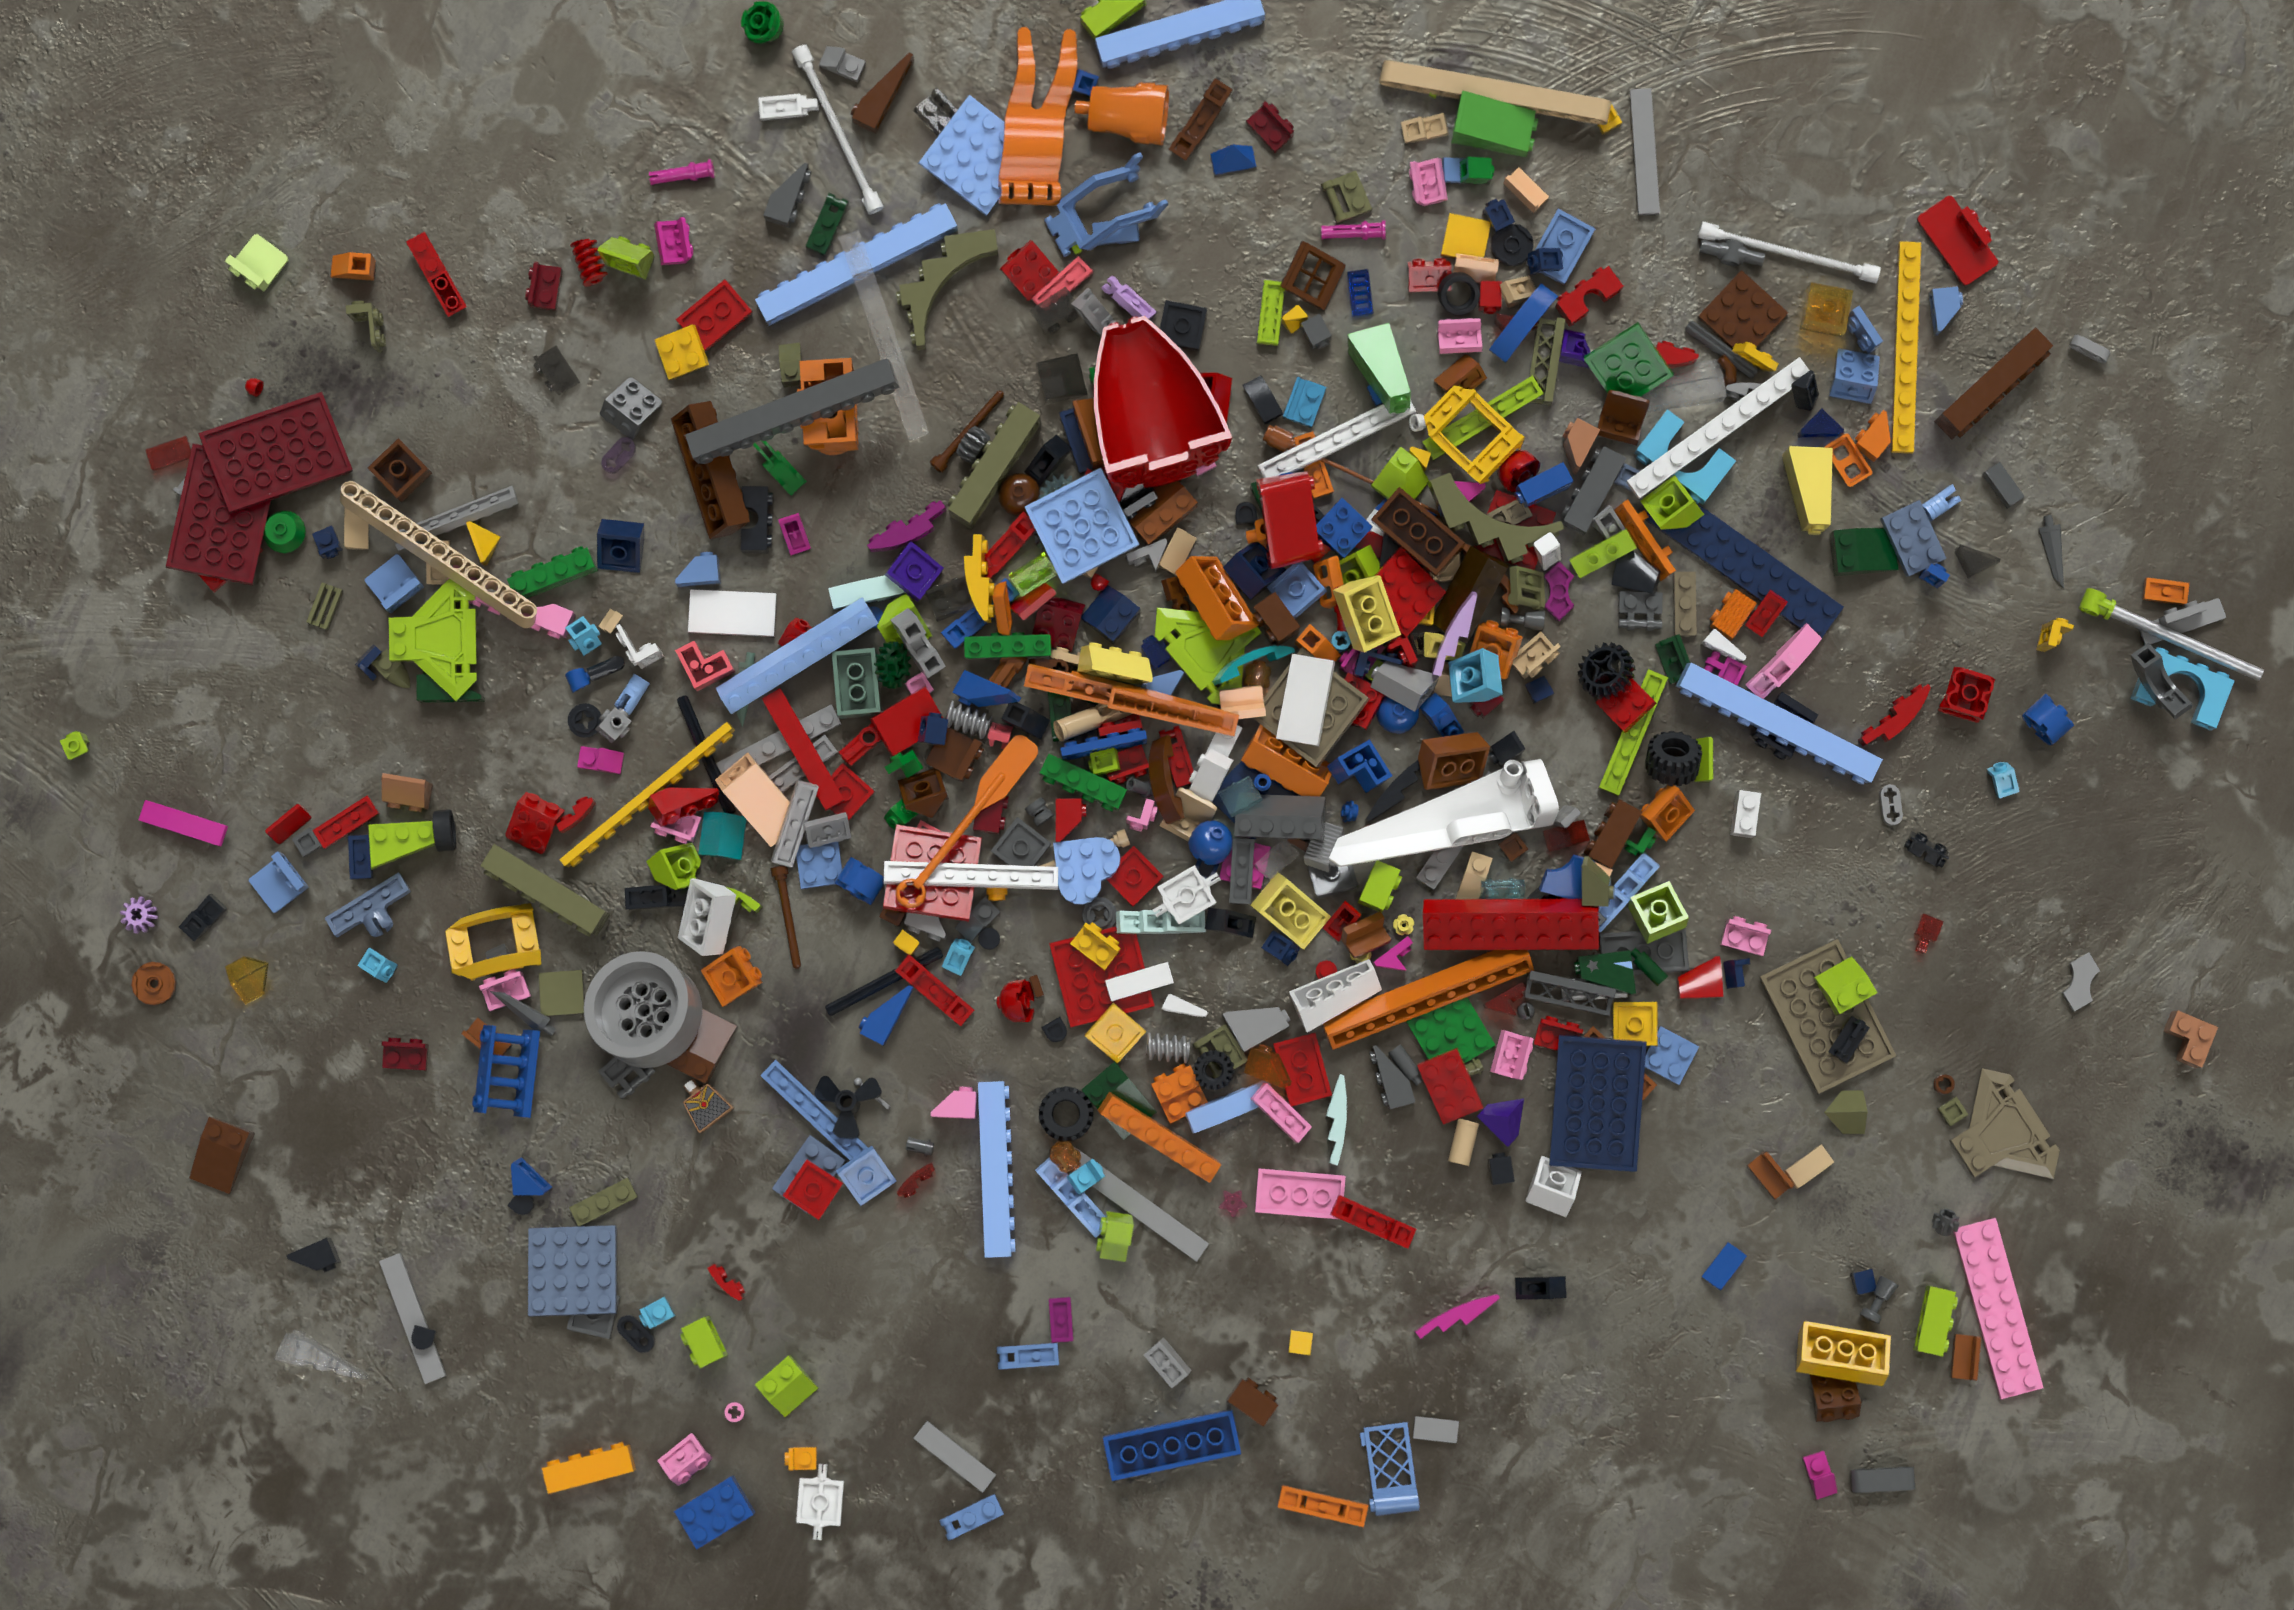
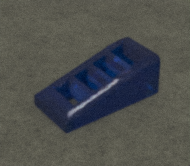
M1363 269L1347 272L1352 317L1373 314L1369 270ZM1364 278V281L1353 282V279ZM1365 286V290L1354 291V287ZM1355 296H1367L1365 299L1355 300ZM1368 303V307L1356 309V305Z

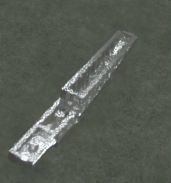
M857 230L839 236L881 360L888 358L894 369L900 388L895 389L893 396L908 439L910 441L927 435L929 431L860 232Z

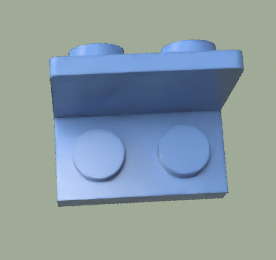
M1839 348L1836 355L1835 376L1829 396L1871 404L1878 387L1880 357Z
M399 554L393 556L364 580L389 613L395 611L424 588L423 584Z
M279 851L271 856L273 861L249 878L251 885L273 913H277L309 888L286 856Z

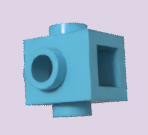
M584 616L565 627L571 637L568 640L575 651L579 649L583 655H586L602 644L597 637L600 635V632L594 624L590 625Z

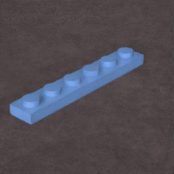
M777 1060L760 1075L849 1160H852L868 1149L858 1137L855 1139L837 1137L833 1133V1129L838 1118Z

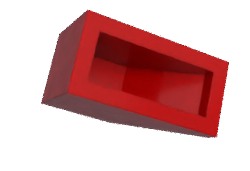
M1082 798L1056 799V842H1063L1082 823V817H1086V804H1082Z

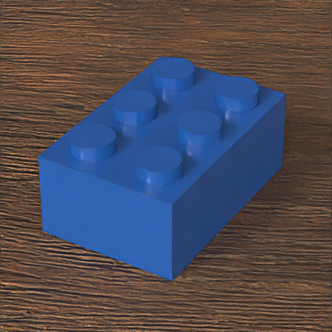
M734 1475L674 1511L696 1550L756 1513Z

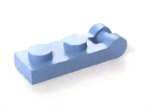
M1058 1343L996 1347L1000 1359L998 1369L1059 1365ZM1008 1353H1014L1015 1361L1008 1362Z
M993 1494L939 1520L941 1527L944 1526L947 1532L946 1537L949 1541L1004 1513L996 1495ZM958 1519L961 1527L955 1530L952 1522Z

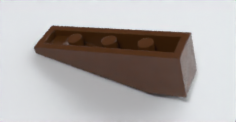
M909 52L860 100L859 104L856 103L851 111L854 124L875 134L877 133L914 62L912 53Z

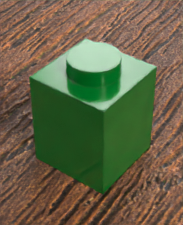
M1467 157L1460 161V183L1485 184L1494 175L1492 158Z

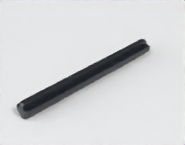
M684 695L679 697L677 702L697 747L706 738L688 696ZM713 755L702 757V762L713 788H718L719 790L718 800L724 813L733 814L736 812L734 804L715 781L721 774Z
M935 947L916 957L915 960L925 967L942 958L943 953L939 947ZM894 969L825 1006V1009L830 1016H833L903 979V977Z

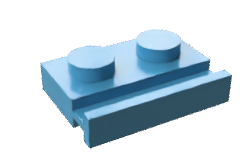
M1297 377L1283 418L1312 428L1326 387Z

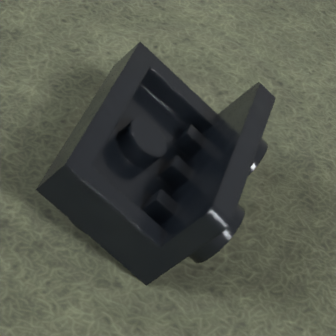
M1143 484L1136 485L1134 488H1126L1120 505L1127 520L1138 514L1137 511L1145 507L1146 509L1156 503L1155 500L1158 498L1157 492L1154 487L1144 488Z

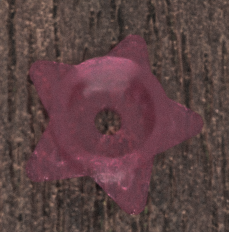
M1226 1190L1223 1191L1224 1201L1220 1204V1209L1228 1210L1234 1218L1239 1209L1247 1208V1205L1241 1200L1242 1190L1233 1194Z

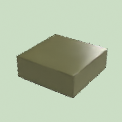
M1957 1096L1937 1108L1949 1127L1968 1116L1967 1111Z

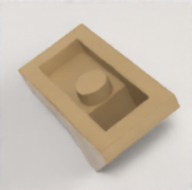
M1530 276L1507 280L1500 284L1502 296L1508 308L1527 301L1536 290Z

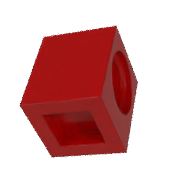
M1480 281L1478 311H1483L1484 314H1495L1496 311H1500L1502 303L1500 284L1502 281Z

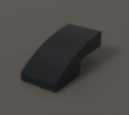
M1261 375L1243 385L1244 391L1250 398L1264 424L1284 415Z
M209 894L196 910L191 911L179 928L193 941H196L226 911L227 907L213 894Z

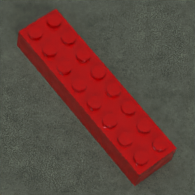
M1424 899V950H1599V906H1583L1582 899Z

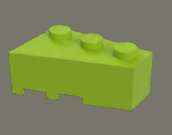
M432 821L368 825L371 870L435 845Z

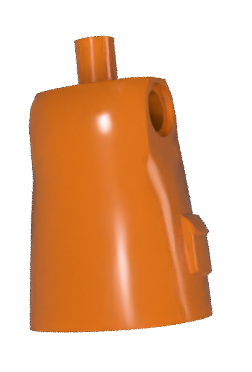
M1143 82L1132 87L1092 86L1090 102L1076 101L1075 113L1088 115V130L1114 133L1130 138L1134 143L1146 145L1150 143L1162 146L1168 118L1169 86Z

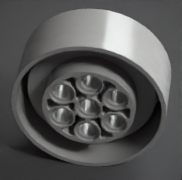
M630 952L611 960L595 975L585 996L584 1018L590 1035L605 1051L627 1065L638 1068H653L675 1060L691 1045L701 1024L702 1002L699 991L692 979L668 959L651 952ZM648 988L647 993L641 996L642 991ZM667 994L665 1001L660 1002L661 997ZM631 1002V1006L625 1010V1005ZM650 1008L649 1014L644 1017V1012ZM669 1015L668 1021L663 1023V1018ZM633 1023L632 1029L627 1031L628 1025ZM652 1029V1034L646 1037V1033Z

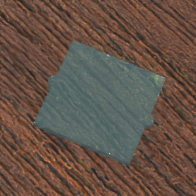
M1250 776L1236 783L1233 782L1231 786L1218 792L1231 817L1244 810H1249L1250 807L1263 801Z

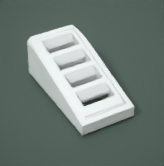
M1548 533L1534 542V548L1543 571L1561 561L1560 543L1552 533Z
M1716 629L1701 643L1703 646L1740 663L1746 659V656Z
M1168 994L1161 1009L1167 1012L1202 1018L1208 1014L1206 1010L1172 994Z

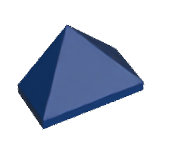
M1232 144L1211 153L1214 175L1256 168L1252 146Z
M522 1157L511 1164L513 1195H543L551 1190L552 1186Z

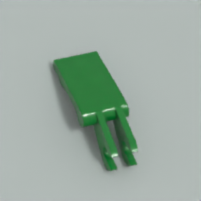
M767 441L761 442L773 454L769 458L756 443H753L754 448L766 460L762 464L763 467L789 495L792 496L796 490L807 482L778 450L774 451Z

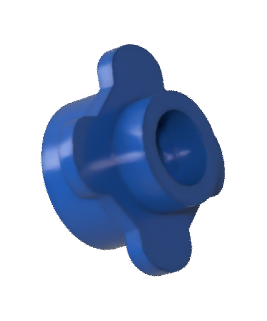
M1352 800L1350 802L1346 801L1341 809L1343 822L1355 821L1358 815V805L1354 804Z

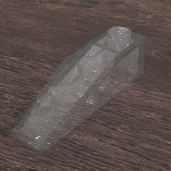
M1717 359L1695 362L1673 373L1674 376L1641 396L1650 401L1647 412L1723 402L1727 397L1723 373Z
M293 1330L292 1333L285 1334L274 1359L302 1367L312 1365L316 1370L328 1372L332 1370L335 1374L366 1380L369 1377V1374L313 1338L305 1336L306 1332Z

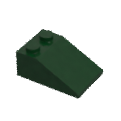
M1884 528L1833 530L1829 534L1834 577L1899 570L1897 555Z
M1115 1061L1081 1089L1097 1109H1099L1108 1093L1111 1092L1149 1117L1156 1113V1110ZM1105 1117L1123 1140L1131 1134Z

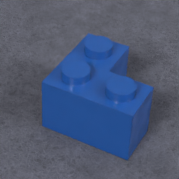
M1370 739L1336 758L1327 766L1338 784L1355 775L1365 793L1380 786L1392 777V774Z

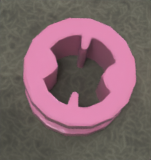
M732 1402L727 1405L725 1416L731 1422H738L744 1416V1408L740 1403ZM732 1406H737L738 1411H741V1415H737L736 1419L731 1418L732 1415L728 1413L729 1408L733 1409Z

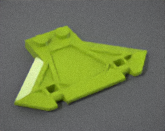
M449 578L412 617L389 618V661H414L455 701H458L477 681V673H470V665L477 664L476 609H469V601L476 600V596ZM457 601H460V609H456ZM457 665H461V673H457Z
M1157 607L1155 638L1159 642L1163 638L1166 639L1170 645L1165 650L1200 691L1205 687L1208 689L1211 695L1207 697V700L1211 704L1220 705V690L1242 688L1243 665L1237 667L1240 673L1239 676L1220 683L1221 686L1219 688L1212 681L1229 662L1243 655L1245 646L1262 633L1258 627L1231 640H1216L1210 634V629L1205 621L1201 619L1199 612ZM1173 630L1179 635L1177 639L1171 633Z

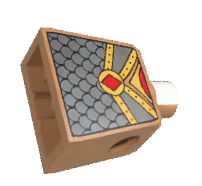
M692 1079L683 1086L690 1095L683 1103L699 1133L706 1131L734 1109L708 1083L700 1088L696 1081Z

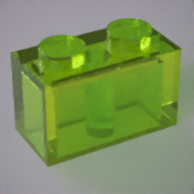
M1043 552L1008 575L1023 597L1058 574L1046 553Z

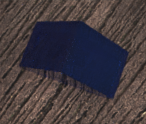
M1821 408L1798 432V438L1841 437L1844 434V428Z

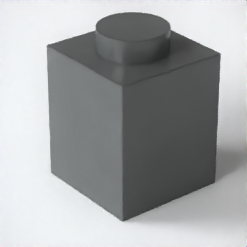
M1320 314L1301 323L1300 329L1312 350L1315 348L1320 350L1330 344L1329 341L1332 335Z

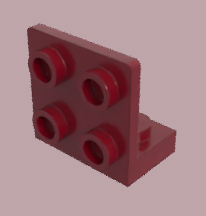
M1053 596L1038 609L1032 635L1049 634L1051 636V647H1062L1072 652L1085 604Z

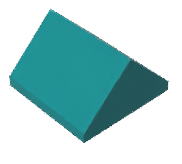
M704 812L698 855L742 860L747 819L744 816L724 812Z

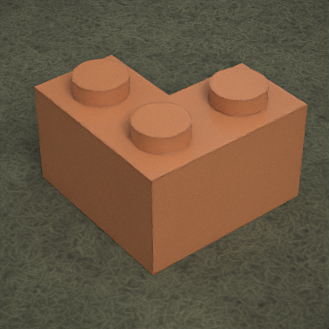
M2177 1010L2170 1013L2163 1032L2183 1040L2176 1057L2177 1061L2193 1068H2202L2218 1027Z

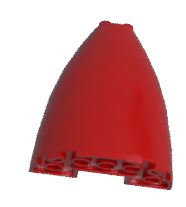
M1135 316L1128 319L1127 324L1119 325L1118 322H1113L1103 327L1094 376V411L1099 445L1109 480L1112 483L1119 482L1122 487L1134 488L1139 484H1143L1144 488L1173 483L1197 473L1196 469L1202 465L1210 466L1219 459L1218 454L1221 451H1227L1231 444L1232 436L1222 412L1202 375L1186 354L1146 316Z

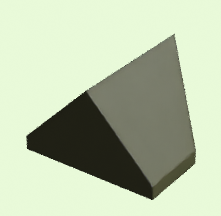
M1863 1090L1841 1091L1824 1113L1842 1134H1865L1868 1110Z

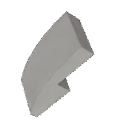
M1730 384L1725 387L1723 394H1726L1727 398L1739 401L1761 384Z

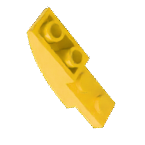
M973 534V556H964L966 582L978 613L986 623H991V618L995 617L994 605H992L995 583H992L990 578H984V575H987L988 563L984 562L985 553H988V540H985V537L981 534Z

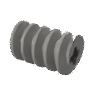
M952 700L945 719H948V728L954 723V730L958 731L962 726V733L966 734L970 729L972 737L979 732V739L982 740L988 732L993 715L987 720L986 713L984 712L979 717L977 709L973 714H970L969 706L965 711H962V704L960 703L957 708H954V701Z
M1148 1032L1146 1054H1148L1149 1060H1153L1154 1056L1157 1055L1158 1061H1161L1165 1055L1167 1062H1170L1172 1056H1174L1176 1063L1183 1057L1184 1063L1187 1064L1191 1037L1189 1042H1187L1185 1036H1182L1180 1041H1178L1177 1036L1173 1035L1171 1041H1169L1168 1034H1165L1161 1040L1159 1033H1156L1154 1039H1152L1151 1034Z

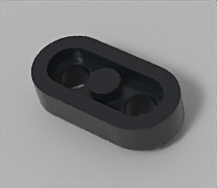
M625 1315L618 1320V1332L636 1351L646 1353L652 1350L655 1345V1338L635 1316ZM627 1322L632 1323L633 1327L631 1330L625 1328ZM643 1337L647 1338L648 1340L646 1346H643L640 1343V1340Z

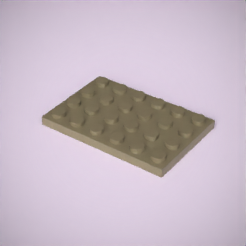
M1838 939L1759 977L1817 1094L1896 1056L1868 999L1839 1015H1835L1814 979L1817 975L1847 959ZM1853 1016L1856 1019L1863 1020L1870 1028L1846 1064L1828 1051L1850 1017Z

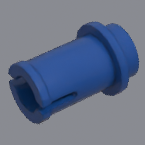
M1266 774L1257 775L1254 780L1255 788L1258 791L1268 790L1271 785L1270 777ZM1263 779L1266 785L1260 786L1258 782Z

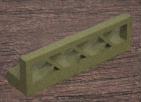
M1557 317L1556 321L1540 318L1537 323L1529 377L1533 375L1538 385L1544 391L1543 399L1537 398L1530 403L1551 406L1553 402L1565 326L1564 318ZM1542 324L1554 326L1553 334L1547 339L1541 332ZM1546 344L1550 349V355L1542 359L1538 353V348ZM1542 364L1547 370V375L1539 380L1534 372L1535 368Z

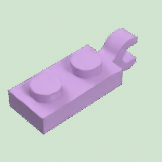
M1114 276L1107 279L1111 287L1107 283L1102 286V290L1107 294H1113L1112 298L1118 305L1123 307L1133 317L1146 316L1151 320L1157 313L1127 284L1122 286Z

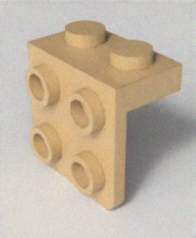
M1539 632L1519 649L1512 665L1524 679L1528 676L1533 678L1541 671L1544 662L1550 664L1560 654L1558 650L1561 646L1559 643L1553 646L1542 632Z
M1180 787L1175 797L1181 798L1184 819L1172 824H1166L1163 819L1160 826L1189 841L1192 831L1200 823L1212 821L1217 807L1211 801L1195 795L1191 790Z

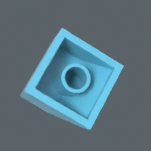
M1482 648L1448 662L1453 702H1485L1503 695L1497 654Z

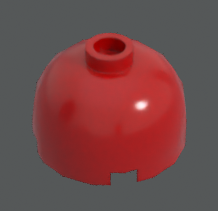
M1515 450L1498 468V479L1508 491L1517 492V485L1527 481L1531 475L1535 477L1538 474L1540 462L1528 451Z
M1026 979L1014 980L1007 983L1001 990L1000 996L997 997V1007L1001 1009L1002 1014L1008 1020L1023 1023L1031 1022L1033 1019L1034 1008L1030 1009V1000L1034 1001L1031 983L1026 981Z

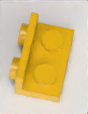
M2056 618V620L2042 625L2036 650L2046 652L2060 644L2062 635L2073 630L2074 625L2069 624V621L2063 618Z
M1085 922L1070 945L1105 970L1120 951L1118 947L1119 942L1110 935L1107 938L1100 933L1102 929L1093 922L1090 925Z

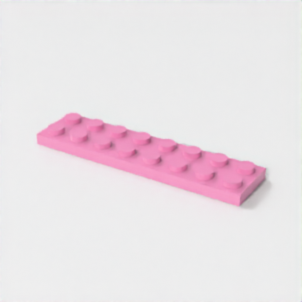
M1996 1218L1959 1227L1958 1232L1953 1231L1999 1399L2042 1389L2043 1384Z

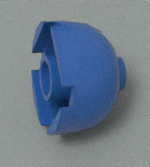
M1385 695L1376 712V717L1384 730L1402 734L1415 726L1419 718V708L1414 712Z
M1202 822L1191 833L1188 841L1189 850L1197 860L1199 858L1205 861L1204 864L1217 865L1223 862L1231 852L1233 845L1232 834L1228 827L1221 822Z

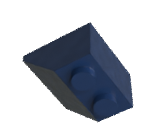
M601 519L597 532V568L640 573L644 547V523Z
M1259 542L1251 543L1237 552L1223 567L1229 577L1236 582L1250 600L1262 593L1286 571L1284 567L1275 569L1269 567L1266 556L1268 550Z
M1107 585L1083 613L1081 619L1114 645L1138 616L1140 607L1125 595Z

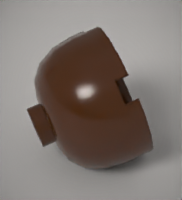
M1023 473L1007 476L1002 481L998 490V500L1001 507L1008 514L1019 517L1023 511L1028 515L1025 506L1040 499V488L1037 482L1031 476Z

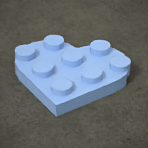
M1100 837L1053 843L1056 867H1058V886L1061 894L1067 901L1075 905L1091 903L1101 891L1102 881L1111 878L1120 866L1121 856L1118 848L1111 840Z

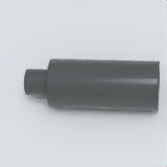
M1401 1044L1388 1053L1409 1081L1412 1080L1416 1086L1423 1081L1418 1075L1420 1074L1418 1067Z

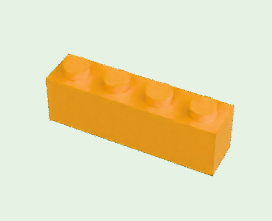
M623 1442L610 1445L611 1449L603 1451L602 1447L590 1450V1455L581 1457V1453L568 1456L569 1461L561 1463L560 1459L546 1462L547 1466L542 1468L548 1494L635 1471L636 1467L630 1444L624 1446Z

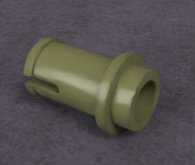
M1473 1058L1472 1062L1465 1065L1470 1077L1478 1073L1482 1074L1481 1072L1484 1071L1479 1058L1476 1060Z

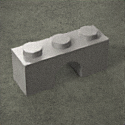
M909 608L890 619L916 666L927 678L946 667L937 650L926 638V631L918 617Z

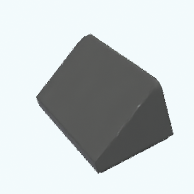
M2000 462L1982 474L2006 509L2025 497Z

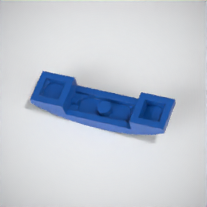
M1541 283L1501 332L1489 351L1506 363L1558 296Z
M1005 578L1001 582H1007L1009 602L1011 603L1020 593ZM973 606L962 617L956 619L945 628L941 634L956 649L964 643L965 637H972L988 623L982 619L976 607Z

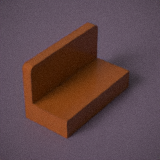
M1465 354L1434 379V382L1447 393L1453 386H1460L1471 390L1475 389L1487 379V376L1480 364Z
M1380 911L1343 928L1341 940L1353 958L1356 959L1391 942L1390 936L1383 927L1385 917Z
M477 1018L467 1031L464 1030L461 1034L481 1049L480 1032L483 1029V1025L487 1024L480 1018ZM494 1041L493 1055L504 1056L512 1044Z
M1762 1152L1746 1165L1774 1200L1786 1190L1795 1186L1768 1152Z
M1954 1334L1950 1378L1978 1380L1981 1337Z

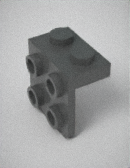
M630 377L604 400L599 415L619 429L622 434L633 440L638 435L642 423L661 407L662 401L638 381Z

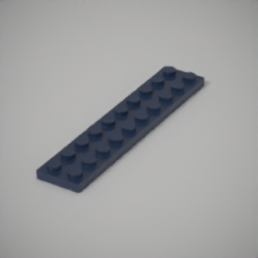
M1699 504L1697 505L1704 515L1687 528L1661 530L1647 512L1649 517L1645 521L1760 602L1770 589L1788 601L1779 615L1798 629H1801L1807 623L1822 638L1844 608V606Z

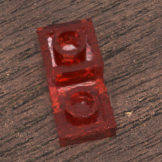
M931 1162L913 1173L897 1191L898 1196L904 1195V1198H908L916 1194L915 1189L920 1188L916 1179L920 1178L922 1182L933 1177L932 1172L936 1171L933 1163Z

